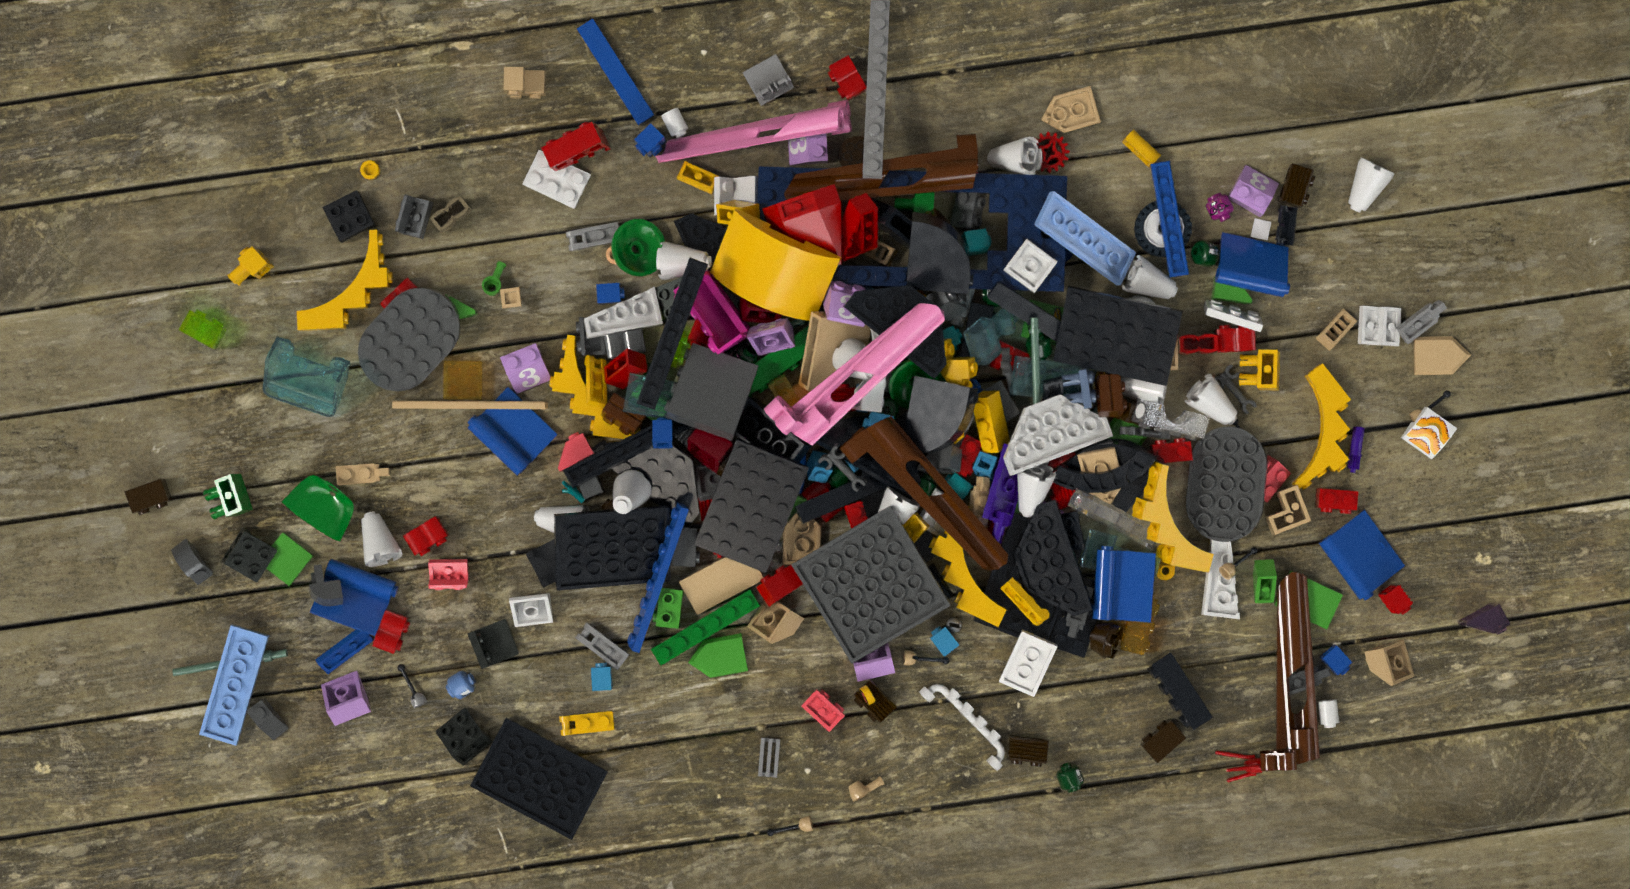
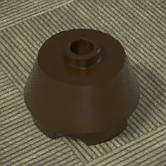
M1116 622L1097 623L1090 634V649L1104 659H1114L1118 652L1116 648L1119 640H1122L1123 628L1117 625Z

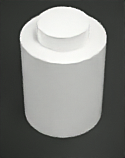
M674 108L661 116L671 137L676 136V138H680L687 134L688 126L678 108Z
M1337 699L1317 701L1320 725H1324V728L1336 727V723H1339Z

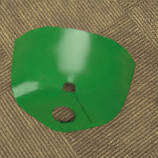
M315 475L308 476L301 481L282 500V503L295 515L326 536L339 542L349 525L354 511L353 502L330 482ZM330 491H332V492L335 493L336 495H335V496H332V495L330 494Z

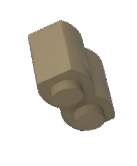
M459 196L452 199L446 208L435 212L430 220L441 233L447 232L455 225L456 221L466 218L472 209Z

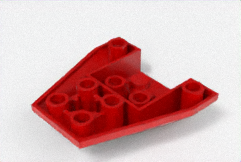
M835 184L762 209L767 223L771 224V229L803 244L808 241L841 257L838 265L842 264L841 200Z

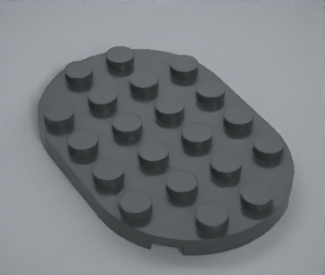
M427 287L411 288L396 296L366 328L361 336L358 346V358L365 375L377 386L390 391L409 390L423 382L453 350L459 339L460 317L452 301L443 293Z
M1237 427L1216 428L1203 436L1196 443L1192 451L1193 460L1190 461L1186 510L1189 520L1203 536L1214 541L1232 542L1250 534L1262 517L1268 463L1262 444L1251 433Z

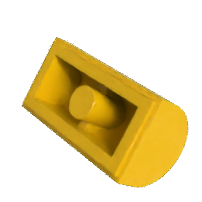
M1134 129L1122 141L1148 167L1161 156Z
M684 161L677 180L712 195L714 192V177L720 176Z

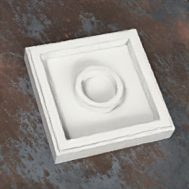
M1026 239L1003 271L1035 293L1057 264V261Z

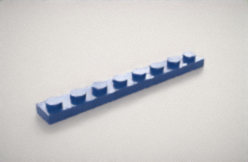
M677 502L676 508L674 507L671 512L672 520L670 526L668 525L665 529L664 543H661L658 551L659 558L653 564L652 578L647 582L646 595L640 602V613L636 615L633 633H630L628 637V646L634 652L640 653L689 509L685 504Z

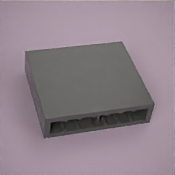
M692 343L691 348H687L684 354L685 365H680L677 376L680 377L678 383L674 382L672 386V400H667L664 411H667L666 418L732 441L757 374L758 365L723 353H713L709 348Z

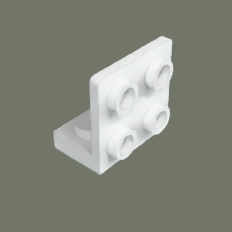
M714 177V216H717L716 204L731 200L758 203V177Z

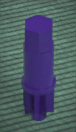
M1353 427L1347 467L1350 469V473H1356V470H1359L1365 430L1363 427Z

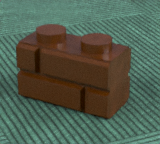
M1118 374L1098 375L1095 379L1098 417L1122 416L1124 410L1127 409V401L1123 399L1122 394L1125 391V382L1121 381V376Z
M614 393L603 408L601 416L606 423L610 425L615 424L620 427L619 430L623 434L633 435L645 421L647 413Z

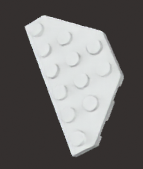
M1057 395L1023 409L1003 459L1009 475L1012 476L1110 438L1113 434L1106 417H1098V414L1090 411V409H1084V406L1072 403L1062 395Z

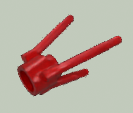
M1215 751V754L1248 759V761H1245L1244 766L1226 769L1227 772L1243 770L1248 772L1229 778L1227 782L1262 773L1260 758H1255V755Z

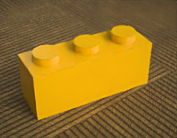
M999 390L982 391L978 394V401L974 408L982 452L999 453L1004 443L1009 445L1010 442Z

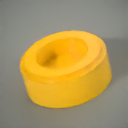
M367 160L362 163L360 172L364 178L373 180L379 176L380 167L375 161Z
M866 685L861 687L860 692L868 705L874 703L875 698L869 687Z

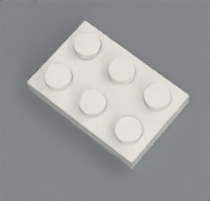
M538 150L523 181V185L575 210L591 174L572 165L554 171L550 168L543 151Z
M1216 299L1205 301V315L1258 332L1262 330V319L1257 312L1250 310L1244 312L1235 305L1228 307L1222 305V302Z
M1022 629L999 682L1034 697L1058 644Z

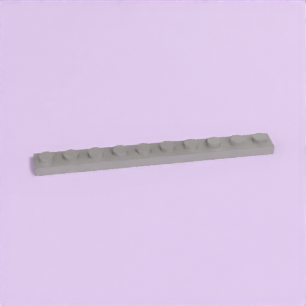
M871 0L863 155V178L882 179L890 0Z

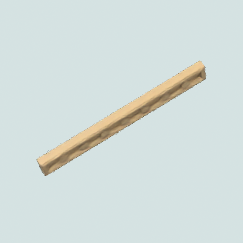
M396 400L392 402V408L548 409V402Z

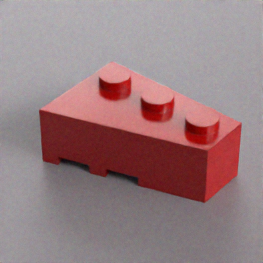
M584 122L579 126L580 128L565 132L562 135L563 137L546 142V145L541 147L550 168L558 171L578 163V159L586 155L589 158L595 156L594 152L603 148L605 151L610 150L611 147L603 130L593 122Z
M867 193L849 199L841 221L843 261L878 247V207Z

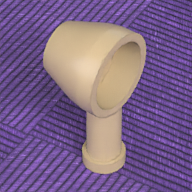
M879 776L866 786L860 781L851 784L848 788L852 801L855 802L879 786H883L882 778Z

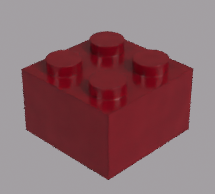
M696 428L688 438L687 453L717 474L719 466L732 452L733 443L731 440Z

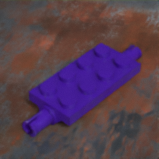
M1005 443L1000 453L999 462L982 518L993 521L994 527L991 535L998 543H1001L1005 527L1011 526L1018 502L1017 474L1009 475L1003 459L1008 444Z

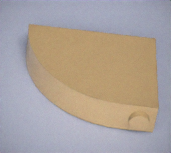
M811 311L798 385L807 391L813 390L836 371L832 358L835 349H839L842 345L841 342L849 338H855L867 346L871 332L870 328L867 325L861 327L827 320L825 311Z

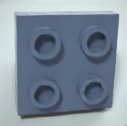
M1082 367L1079 373L1062 375L1063 380H1070L1063 381V387L1079 384L1081 386V392L1064 394V397L1073 399L1070 400L1072 403H1083L1084 409L1092 408L1097 401L1096 389H1093L1092 383L1095 382L1094 371Z

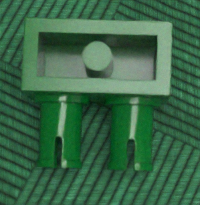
M935 192L916 193L912 199L895 197L894 208L898 211L911 212V214L913 212L925 213L926 211H931L934 208Z
M229 474L214 480L216 486L203 492L204 495L208 494V496H205L208 502L220 497L222 504L209 510L210 513L214 512V514H211L214 520L224 515L226 517L238 516L253 510L241 474Z

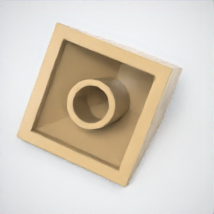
M764 600L747 627L773 644L794 635L804 618L779 601L769 607Z
M1404 639L1364 652L1369 670L1390 686L1414 677Z

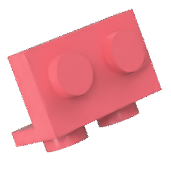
M1267 455L1268 467L1264 499L1266 503L1291 475L1278 460Z
M429 559V589L462 590L467 588L469 582L468 559Z
M816 689L801 707L830 732L845 717L843 713L844 708L837 702L833 704L829 701L830 696L823 689L821 691Z

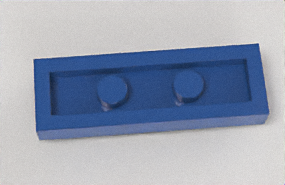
M354 630L315 660L329 674L374 639L370 634Z

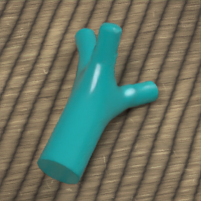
M562 481V484L567 488L562 489V493L571 494L580 503H583L585 500L583 494L576 487L572 488L567 482Z

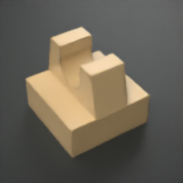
M519 287L500 289L502 309L522 307Z

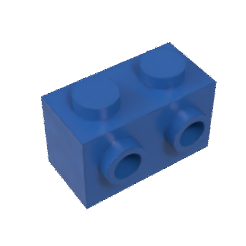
M651 123L634 139L636 149L643 156L647 154L649 157L652 155L657 156L663 149L662 145L666 142L665 137Z

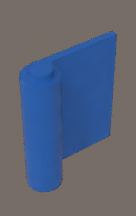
M1222 232L1220 263L1216 271L1215 282L1283 298L1290 290V283H1288L1289 247Z
M507 387L495 401L523 400ZM486 409L478 417L474 415L467 422L469 424L468 429L517 476L558 435L532 409Z
M1365 510L1339 530L1319 542L1321 548L1359 600L1363 598L1365 601L1374 595L1373 591L1405 566Z
M1101 546V549H1097L1093 619L1151 623L1156 553L1113 550V546Z
M330 559L325 570L324 582L340 580L343 605L322 606L314 601L310 613L375 636L391 598L396 597L399 589L396 586L397 582Z

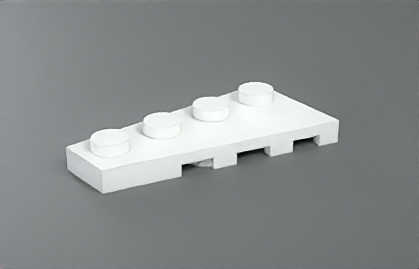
M655 287L583 320L587 339L663 324Z
M1210 539L1209 553L1214 555L1209 573L1206 572L1201 615L1240 619L1237 606L1238 597L1235 590V576L1227 580L1219 571V568L1225 563L1234 564L1231 542H1219Z

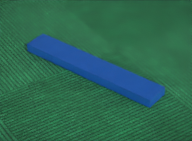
M591 19L578 27L577 30L638 126L654 116L653 112L595 21Z
M1170 161L1150 164L1169 278L1189 275Z

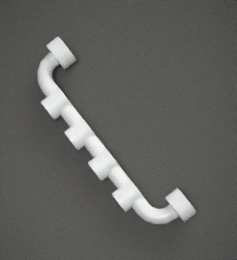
M941 684L932 685L928 689L924 686L919 693L929 703L935 698L933 693L941 692L997 749L996 757L991 755L986 761L998 771L1003 766L1001 761L1005 756L1004 746L999 741L1001 736L994 729L990 732L985 727L988 723L980 715L977 718L972 713L974 708L968 702L963 704L958 699L961 695L954 688L949 690Z

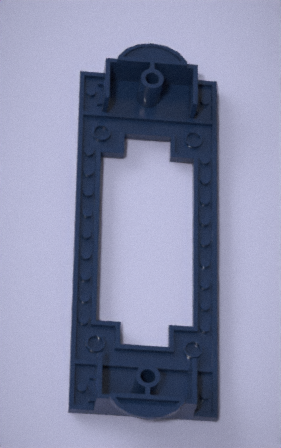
M759 166L758 204L760 220L767 222L762 210L763 208L786 200L784 192L796 174L828 168ZM890 170L879 188L912 185L923 178L926 172ZM976 173L973 188L938 191L989 194V213H1008L1007 251H987V270L970 269V275H973V287H969V289L991 290L995 283L999 281L1013 291H1030L1003 271L1025 240L1028 239L1057 261V264L1036 291L1064 292L1065 263L1071 259L1073 253L1050 236L1048 239L1041 236L1042 230L1036 227L1034 223L1049 192L1055 191L1067 200V176ZM838 265L832 281H841L848 285L905 286L907 267Z

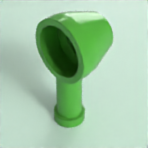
M501 261L497 262L493 275L486 277L482 282V289L489 296H496L500 292L501 282L499 278L506 268V264ZM491 287L495 288L494 291H490L489 289Z

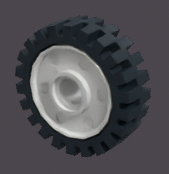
M1154 201L1146 205L1138 214L1134 226L1135 238L1139 246L1148 254L1156 257H1166L1162 233L1158 229L1160 220L1157 203ZM1177 203L1185 247L1192 234V222L1186 210Z

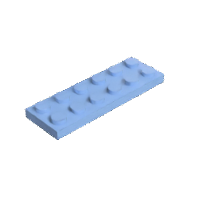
M1055 191L1049 192L1034 225L1116 286L1121 285L1136 252Z
M233 624L230 626L199 735L235 746L238 744L269 635Z

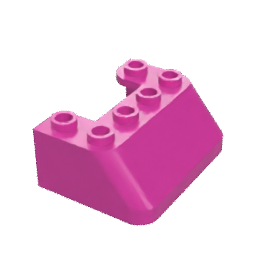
M709 270L705 271L690 314L695 320L698 319L702 324L701 329L705 335L710 336L708 338L710 350L713 353L721 354L745 339L750 326L746 321L741 320L740 312L717 279ZM679 287L673 290L675 294L677 293Z

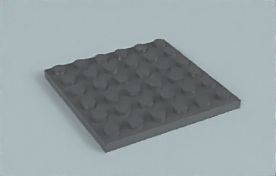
M891 505L791 564L851 664L951 606V603Z

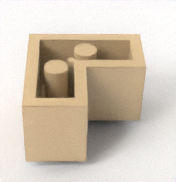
M504 67L503 90L513 99H521L522 96H529L530 99H541V96H546V72L544 70H525L524 67Z
M1298 485L1277 491L1276 494L1282 510L1265 516L1272 535L1311 521Z

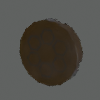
M853 136L847 138L841 144L838 150V160L841 167L863 163L864 137Z

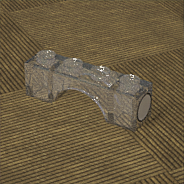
M1138 398L1132 421L1138 422L1139 427L1150 429V426H1153L1155 431L1165 433L1166 430H1169V434L1181 437L1182 433L1185 434V438L1196 441L1197 437L1205 438L1210 417L1184 410L1178 418L1169 421L1165 414L1164 405Z

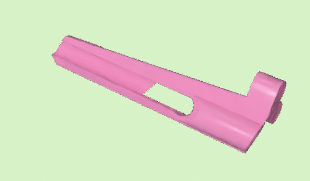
M848 100L832 102L823 108L672 139L666 143L664 153L655 157L658 163L805 136L831 133L832 135L852 132ZM782 128L775 135L758 138L760 132Z
M917 304L792 407L780 396H777L764 408V411L775 421L776 426L782 433L788 435L792 432L813 446L945 321L944 311L937 305ZM854 371L874 375L849 400L835 402L831 399L832 392Z

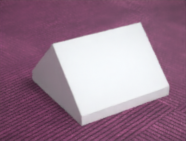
M550 593L509 598L515 627L553 623Z

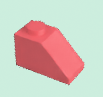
M576 432L568 437L569 441L565 442L558 466L560 472L595 454L584 433L579 434V432Z

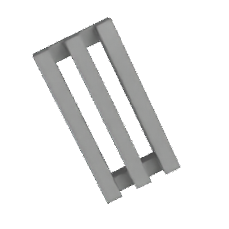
M761 737L758 776L777 778L780 739ZM768 742L766 772H762L764 744ZM772 742L776 743L774 773H770Z

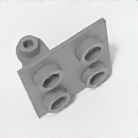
M776 54L743 72L761 106L794 88L789 75H787Z

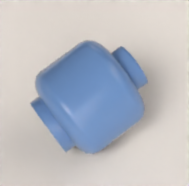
M459 671L448 678L446 689L452 698L462 699L474 691L476 681L471 673L467 674L465 671Z

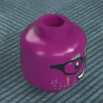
M1220 192L1207 199L1208 202L1205 207L1212 220L1224 222L1231 218L1230 214L1234 211V207L1226 194L1222 195Z

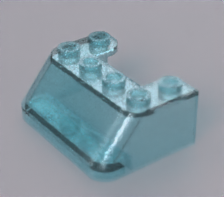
M277 336L265 359L262 388L264 394L290 405L326 417H333L338 409L348 380L350 361L341 357H335L331 360L328 367L307 360L306 358L294 355L295 347L290 340Z

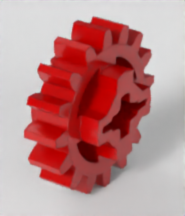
M1047 132L1045 137L1042 133L1039 134L1037 146L1038 149H1042L1041 173L1044 169H1047L1048 174L1051 173V169L1058 172V166L1061 168L1065 166L1062 161H1068L1069 159L1065 156L1070 153V150H1065L1068 143H1062L1064 137L1056 138L1057 133L1050 136V132ZM1049 140L1048 144L1044 146L1039 145L1041 142ZM1056 143L1059 145L1061 152L1057 151ZM1052 145L1051 153L1053 155H1050L1047 158V160H1045L1046 152L1044 151H1047V149ZM1058 160L1057 163L1053 165H1048L1050 161Z

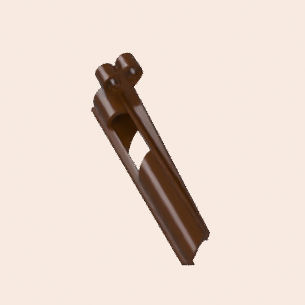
M976 134L956 135L958 148L883 160L882 179L863 178V163L799 173L795 175L787 187L784 196L788 200L833 184L836 185L840 200H849L864 193H867L872 198L971 189L975 181L976 170L979 169ZM926 168L927 170L924 177L912 185L879 188L890 170Z
M892 416L871 425L867 429L863 426L839 448L851 463H854L868 452L983 569L997 570L1007 564V552ZM911 460L918 461L945 493L934 496L927 495L907 472V462Z
M1291 572L1277 586L1276 750L1260 751L1261 771L1297 770L1298 764L1320 758L1307 576L1301 572ZM1305 665L1307 701L1303 710L1298 714H1294L1291 711L1289 677Z

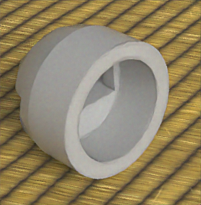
M952 617L947 621L946 627L950 632L956 633L961 630L962 623L958 618ZM950 623L959 624V628L951 627L949 625Z

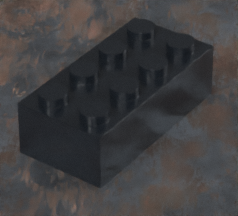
M748 397L735 435L743 441L800 463L812 445L800 439L792 432L788 435L782 433L776 426L775 421L764 411L766 405L758 398Z
M1166 650L1147 663L1149 665V668H1147L1152 678L1158 679L1160 682L1158 684L1159 689L1163 694L1169 696L1170 700L1168 703L1174 711L1180 713L1181 716L1178 718L1184 727L1195 730L1213 718L1171 652Z

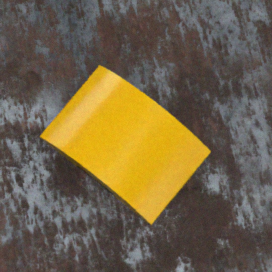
M735 208L710 273L729 290L757 306L787 317L810 321L811 311H819L841 257L808 241L804 244L771 229V224Z

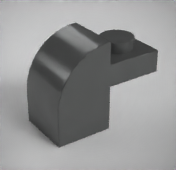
M187 538L171 549L179 567L197 585L213 575V571L201 559L198 550Z
M314 565V572L311 573L312 584H309L311 598L322 606L343 605L340 580L324 582L322 565Z

